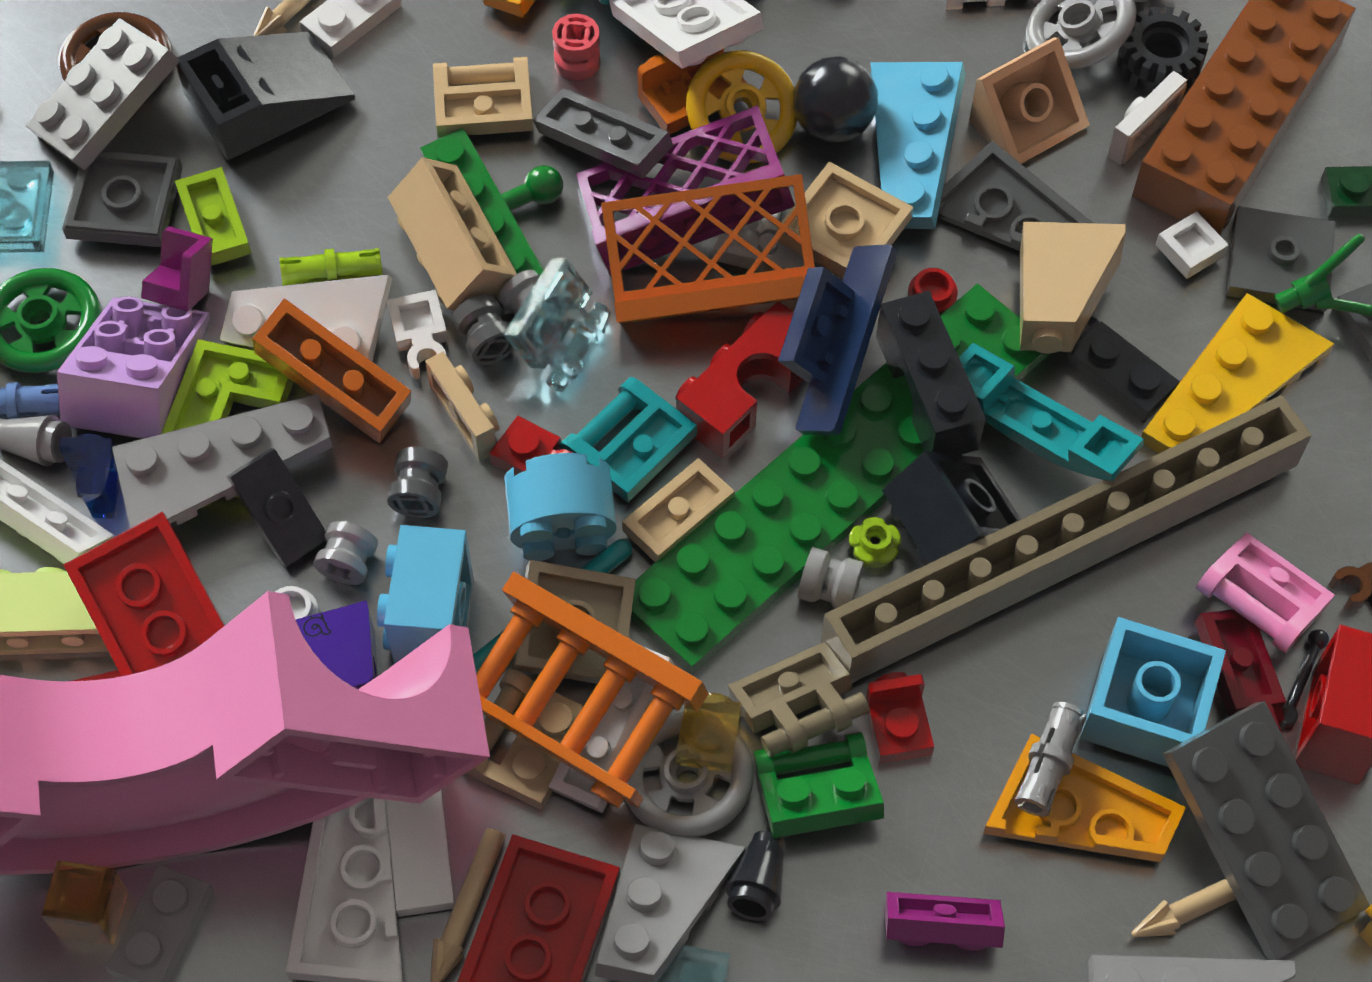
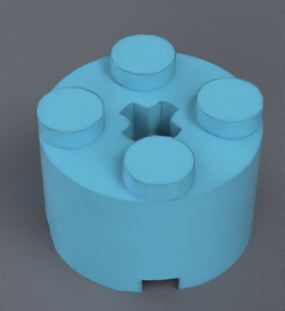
M556 453L526 460V471L516 476L514 475V467L507 471L504 481L510 540L515 546L522 549L524 559L543 561L552 558L555 555V551L576 549V553L579 555L591 556L600 554L608 548L607 540L614 535L617 525L610 467L606 461L599 458V467L587 464L585 454Z

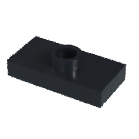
M270 448L226 476L282 566L287 567L326 541L324 536L325 528L276 449Z

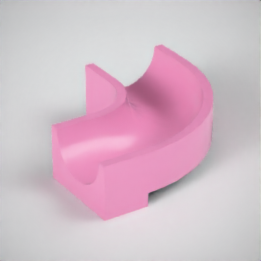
M267 591L195 650L177 660L154 669L122 677L92 681H44L0 675V875L47 874L109 869L197 855L240 845L305 825L353 806L367 798L422 803L490 757L469 628L449 624L381 675L361 688L356 689L331 672L312 651L295 620L289 595Z

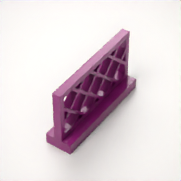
M758 105L671 138L674 146L658 162L663 164V167L654 179L638 177L607 162L576 174L592 225L595 245L610 276L611 270L601 203L622 200L631 185L646 189L642 196L644 197L697 189L705 176L721 181L709 187L785 176ZM755 125L756 130L747 144L731 140L735 132ZM700 145L709 147L700 162L685 158L690 149ZM722 151L738 155L729 170L714 166ZM751 159L768 163V165L743 174ZM677 168L692 172L683 187L667 183ZM610 179L618 181L609 196L593 192L592 186ZM789 187L771 190L760 207L771 215L793 208L795 204ZM763 191L745 193L744 195L755 202ZM735 195L721 197L709 214L729 229L734 230L751 207ZM713 198L696 200L694 202L705 209ZM685 202L676 203L669 207L660 219V222L683 238L701 214ZM662 206L643 209L652 216H655ZM635 209L620 211V213L629 216L615 222L616 233L633 245L651 221ZM755 212L747 224L761 220L764 217ZM705 219L688 243L694 245L725 232ZM655 226L638 250L653 260L672 253L679 242ZM618 242L621 262L629 249ZM634 254L622 271L643 264L645 261Z

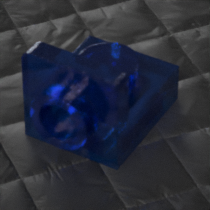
M96 434L62 437L59 450L69 469L77 471L76 491L78 497L83 498L93 518L114 519L120 481L112 447L115 446L112 439Z

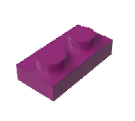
M886 892V939L898 940L909 946H923L929 942L955 944L962 949L972 951L982 950L986 947L1003 948L1005 924L1001 900Z

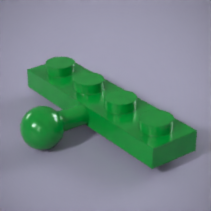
M464 128L420 147L423 158L458 166L516 273L534 270L543 279V284L546 283L545 272L511 211L532 201L538 204H550L556 201L563 191V179L560 173L551 166H537L527 174L524 184L500 194Z

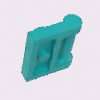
M629 377L619 386V394L577 435L570 433L559 444L560 449L568 450L572 453L585 454L587 464L599 467V458L606 461L610 467L612 491L627 503L697 436V424L634 377ZM632 409L642 410L600 452L594 448Z

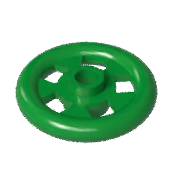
M56 268L27 270L10 277L0 284V363L10 369L27 373H40L59 369L101 314L99 299L91 286L76 274ZM51 288L60 289L68 293L62 303L47 296ZM24 294L28 298L20 303L17 312L7 307L15 298ZM67 315H81L77 330H64L67 324ZM40 320H47L41 324H36ZM15 326L22 338L8 344L1 332ZM55 340L56 348L34 353V344H43Z

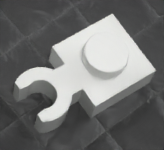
M436 289L387 300L398 352L409 350L407 360L410 374L414 379L421 378L419 364L423 360L429 359L443 351L446 354L443 346L439 344L447 342L448 338Z

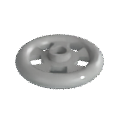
M1041 0L1027 22L1026 42L1028 48L1032 50L1044 42L1060 36L1066 42L1062 48L1070 69L1084 68L1096 64L1116 52L1132 32L1136 20L1134 0H1097L1095 5L1088 0ZM1117 10L1116 21L1105 23L1103 14ZM1060 11L1058 23H1049L1048 21L1052 15ZM1097 36H1100L1101 38L1099 41L1087 47L1082 48L1080 46L1083 43L1093 40Z
M698 712L670 714L627 783L635 788L644 800L639 808L628 802L627 804L642 823L661 832L684 837H700L713 833L729 824L741 812L750 796L754 781V765L749 748L733 727L717 717ZM680 735L686 747L678 748L667 757L664 756L659 744L671 737ZM710 739L719 744L726 752L716 763H713L705 752L699 750ZM659 769L662 789L646 791L643 782V772ZM687 770H692L698 774L696 780L691 783H682L678 780L679 775ZM717 777L730 783L726 794L720 801L706 796L711 791ZM670 800L694 802L692 815L669 813Z

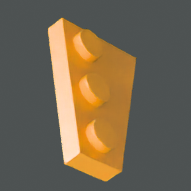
M1031 733L985 826L983 834L1155 862L1162 861L1186 807L1074 753L1071 754L1074 759L1069 774L1063 775L1054 796L1049 815L1038 817L1021 810L1014 801L1029 770L1031 762L1028 759V754L1032 744L1040 740V737Z

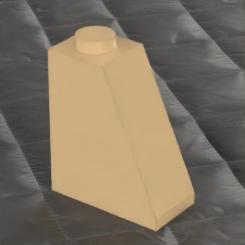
M1023 222L1020 247V350L1037 351L1045 354L1057 351L1071 352L1121 263L1126 224Z

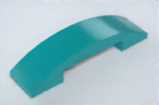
M972 343L959 357L985 415V421L1014 442L1054 464L1085 476L1113 481L1144 446L1143 438L1101 414L1091 422L1015 379L1014 365L975 343Z

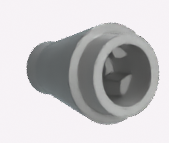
M46 415L17 419L0 418V450L10 452L43 466H51L55 462L61 463L68 457L72 446V431L69 424L60 421L57 416Z

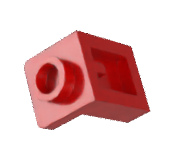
M892 672L878 677L876 681L868 684L866 700L870 712L867 713L879 764L933 755L934 742L922 698L925 687L922 674L907 676L904 672Z

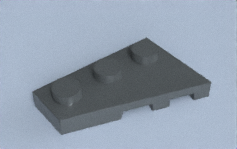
M993 141L985 146L944 184L937 217L1020 251L1023 222L1093 223Z

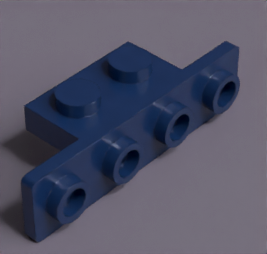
M890 244L854 247L843 281L824 267L808 268L778 359L781 364L809 383L796 424V430L803 435L837 436L841 433L897 256V250Z

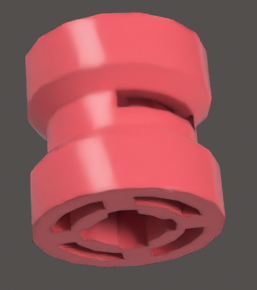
M569 14L560 18L552 29L553 47L555 48V69L559 75L573 81L586 80L599 70L601 64L600 49L598 47L600 44L599 27L592 18L582 14Z

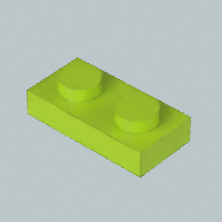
M222 167L175 180L191 232L213 238L211 266L252 254Z

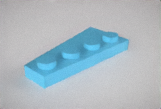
M870 62L871 75L878 89V109L875 114L881 190L914 207L912 219L904 229H935L966 76L963 62Z

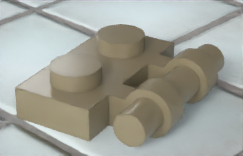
M826 642L728 685L731 701L754 734L773 725L777 728V730L761 737L763 748L769 757L787 749L791 753L797 752L808 746L809 739L831 729L835 733L841 732L853 725V719L870 712L868 702L861 692L846 699L841 698V694L852 690L850 674ZM817 705L821 708V710L799 720L795 716Z

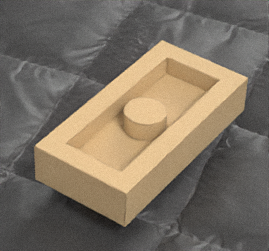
M444 351L425 360L429 385L477 460L481 462L489 458L490 451L496 445L495 432L500 430L493 411L487 403L481 405L477 403L472 395L474 387L469 375L461 365L454 368Z
M698 458L622 521V531L654 562H657L735 496V491Z

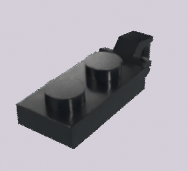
M1093 316L1087 322L1071 352H1064L1068 356L1066 362L1141 421H1146L1168 399L1180 383L1177 378Z

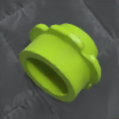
M871 517L863 520L861 526L857 525L851 530L849 544L853 547L855 558L858 561L864 562V566L880 568L893 561L898 555L897 546L901 544V535L894 525L888 526L882 518ZM876 537L880 540V543L872 544L870 540Z

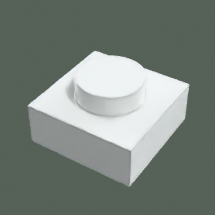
M1197 211L1159 233L1155 244L1186 279L1223 258L1229 246Z

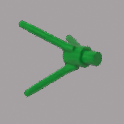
M1357 234L1313 273L1291 282L1290 289L1274 295L1280 312L1284 313L1298 306L1304 310L1315 305L1316 309H1334L1372 316V305L1333 298L1326 280V276L1349 257L1365 241V237L1362 234Z

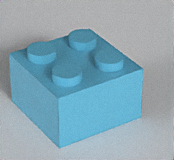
M400 525L397 545L389 544L386 553L385 574L386 577H391L389 594L381 593L377 606V626L384 627L383 649L391 651L394 664L449 624L467 627L474 582L466 530Z
M1118 617L1105 649L1080 739L1169 767L1162 753L1201 733L1206 728L1226 650Z

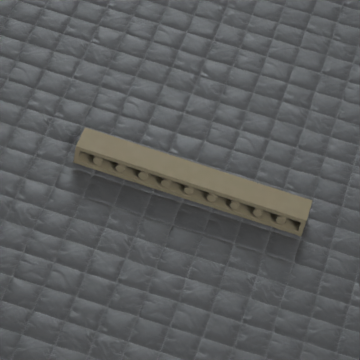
M1280 395L1120 472L1113 481L1103 480L825 613L821 643L826 642L849 672L851 683L1296 467L1312 434L1285 398Z

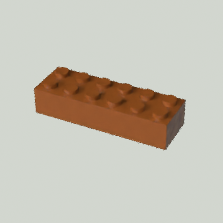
M1249 0L1143 159L1132 196L1179 220H1183L1197 211L1221 236L1235 214L1237 206H1240L1341 46L1356 8L1340 0Z

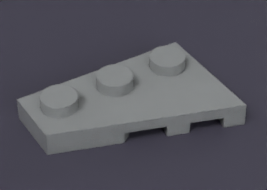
M635 824L597 957L595 976L620 982H658L688 940L691 928L703 911L710 909L719 896V889L728 876L734 873L745 853V847L700 837L671 835L652 827Z

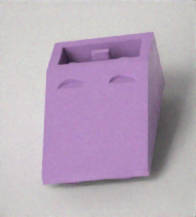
M113 297L57 371L60 421L67 422L70 427L142 439L160 435L197 340H203L210 319L209 312L191 309L184 311L166 305L143 302L136 297Z

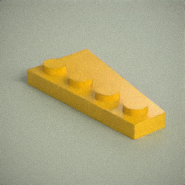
M1246 293L1144 429L1141 438L1144 439V445L1157 453H1161L1264 404L1267 399L1284 387L1286 389L1300 378L1302 372L1316 362L1318 364L1327 357L1334 343Z

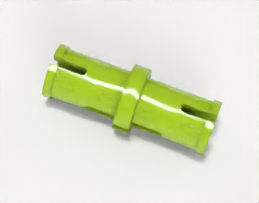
M334 248L324 249V254L279 257L282 286L383 275L380 248L336 253Z

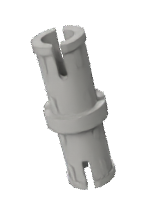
M1067 702L1053 703L1048 722L1039 742L1032 744L1028 754V759L1031 762L1029 770L1014 801L1026 813L1038 817L1048 816L1063 775H1067L1071 771L1074 759L1071 756L1073 747L1087 718V715L1083 714L1084 711Z

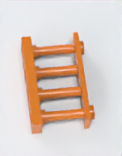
M513 571L502 588L504 594L514 604L510 610L513 617L476 673L483 715L592 780L594 784L590 791L607 803L619 808L623 800L639 808L644 798L635 788L627 784L672 710L679 711L684 704L695 712L699 711L709 694L704 683ZM544 622L560 631L556 637L560 643L517 711L512 715L487 700L531 628L538 629L541 623ZM588 649L606 659L603 664L606 671L565 737L559 743L533 726L578 654L584 656ZM636 676L653 686L650 695L654 698L607 772L580 756L624 683H632Z

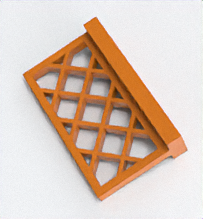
M802 174L601 203L615 298L616 321L619 324L798 299L808 268L815 267ZM793 187L796 208L784 224L760 207L771 190ZM763 191L755 202L744 195L745 193ZM735 195L751 207L733 231L709 214L721 197ZM713 198L705 209L694 202L696 200ZM685 202L701 215L682 238L660 222V219L672 204ZM662 206L655 216H652L643 209ZM635 209L651 222L636 242L631 245L616 233L614 212ZM755 212H758L779 228L762 253L738 235ZM796 216L798 218L800 236L788 228ZM705 219L729 235L712 260L688 243ZM655 226L679 242L662 267L638 250ZM785 233L801 245L804 266L782 269L766 256ZM734 240L758 257L745 275L732 276L716 264ZM618 242L629 249L621 262ZM684 247L708 264L695 282L682 283L667 272V269ZM634 254L658 271L645 289L624 290L622 270ZM762 262L774 269L773 271L754 273ZM712 269L724 276V278L704 280ZM662 276L674 283V285L655 287Z

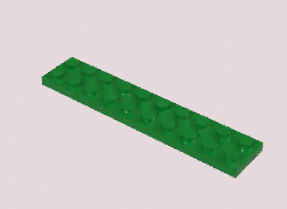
M978 283L940 315L958 357L972 343H975L1014 365L1015 379L1019 381L1049 355L1037 351L1020 350V317ZM887 362L854 390L839 435H802L738 490L732 499L635 580L631 619L691 675L802 577L812 547L830 552L850 534L855 526H859L863 520L867 519L888 499L882 490L924 452L911 421L913 401L905 375L893 378Z

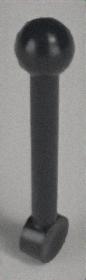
M1322 629L1313 630L1308 635L1310 647L1286 704L1282 707L1284 721L1279 724L1281 728L1289 729L1298 720L1297 704L1320 650L1326 648L1329 643V636Z

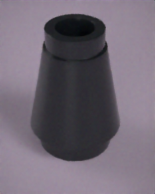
M769 831L754 833L752 841L749 843L725 888L729 896L727 905L735 914L746 919L761 921L770 918L772 911L780 906L784 850L786 842L782 837L773 838L772 832Z

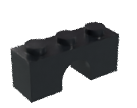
M930 291L882 303L880 305L876 338L893 378L905 375L913 401L911 421L924 451L962 455L979 450L986 418Z

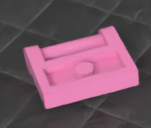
M1247 532L1206 571L1196 586V589L1206 597L1216 596L1274 638L1272 644L1285 654L1324 612L1335 594Z

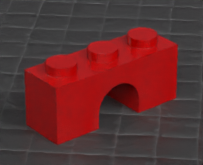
M777 301L765 313H756L745 326L743 334L732 345L725 344L719 348L712 357L709 367L698 378L695 376L688 378L676 394V409L697 424V436L695 439L721 459L756 427L757 400L742 389L743 385L753 380H767L775 383L789 394L804 380L778 361L794 313L780 301Z

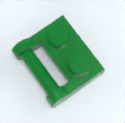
M862 732L845 734L842 741L808 746L794 753L786 750L772 757H769L764 749L753 750L755 775L773 838L884 819V802L868 758ZM846 762L850 766L777 780L776 776L778 774Z

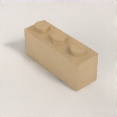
M422 157L392 191L388 199L398 216V224L407 233L417 252L419 263L426 269L437 289L438 299L447 309L455 311L460 304L477 295L489 294L498 298L503 286L512 277L517 275L514 267L458 166Z

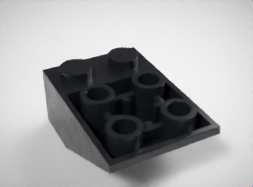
M310 31L220 38L177 57L180 62L176 67L184 95L227 160L355 100L354 93Z

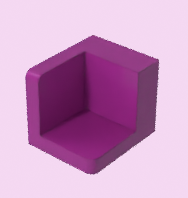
M167 227L162 232L160 266L142 280L141 298L189 311L209 292L213 238L174 227Z

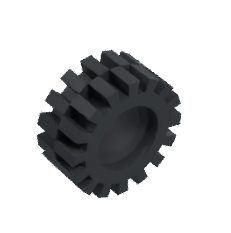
M1158 6L1150 7L1148 16L1143 10L1136 13L1133 30L1125 43L1119 48L1117 66H1122L1121 76L1123 79L1131 76L1129 85L1134 89L1142 84L1144 85L1143 93L1149 95L1152 92V88L1155 89L1173 71L1187 79L1186 88L1190 89L1200 75L1208 51L1209 43H1206L1208 36L1206 30L1199 32L1201 23L1197 19L1191 23L1187 22L1190 14L1183 10L1179 17L1173 15V7L1167 6L1164 14L1159 13ZM1152 45L1165 46L1174 50L1179 56L1175 58L1158 57L1149 52L1146 47Z

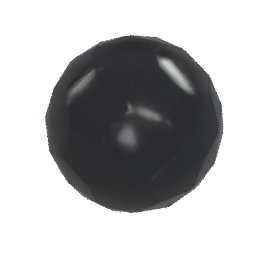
M842 56L822 58L811 64L800 75L793 91V110L801 127L813 138L828 143L847 142L862 134L871 124L878 109V89L872 75L859 62Z

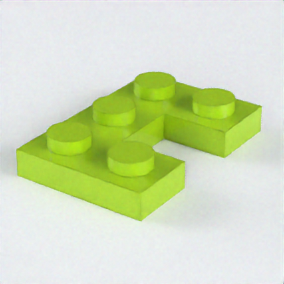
M198 339L161 434L226 418L229 416L234 402L259 408L287 402L294 381L256 355L253 350Z

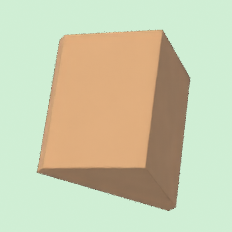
M1054 37L976 80L969 122L988 144L993 141L1020 164L1090 126L1059 38Z

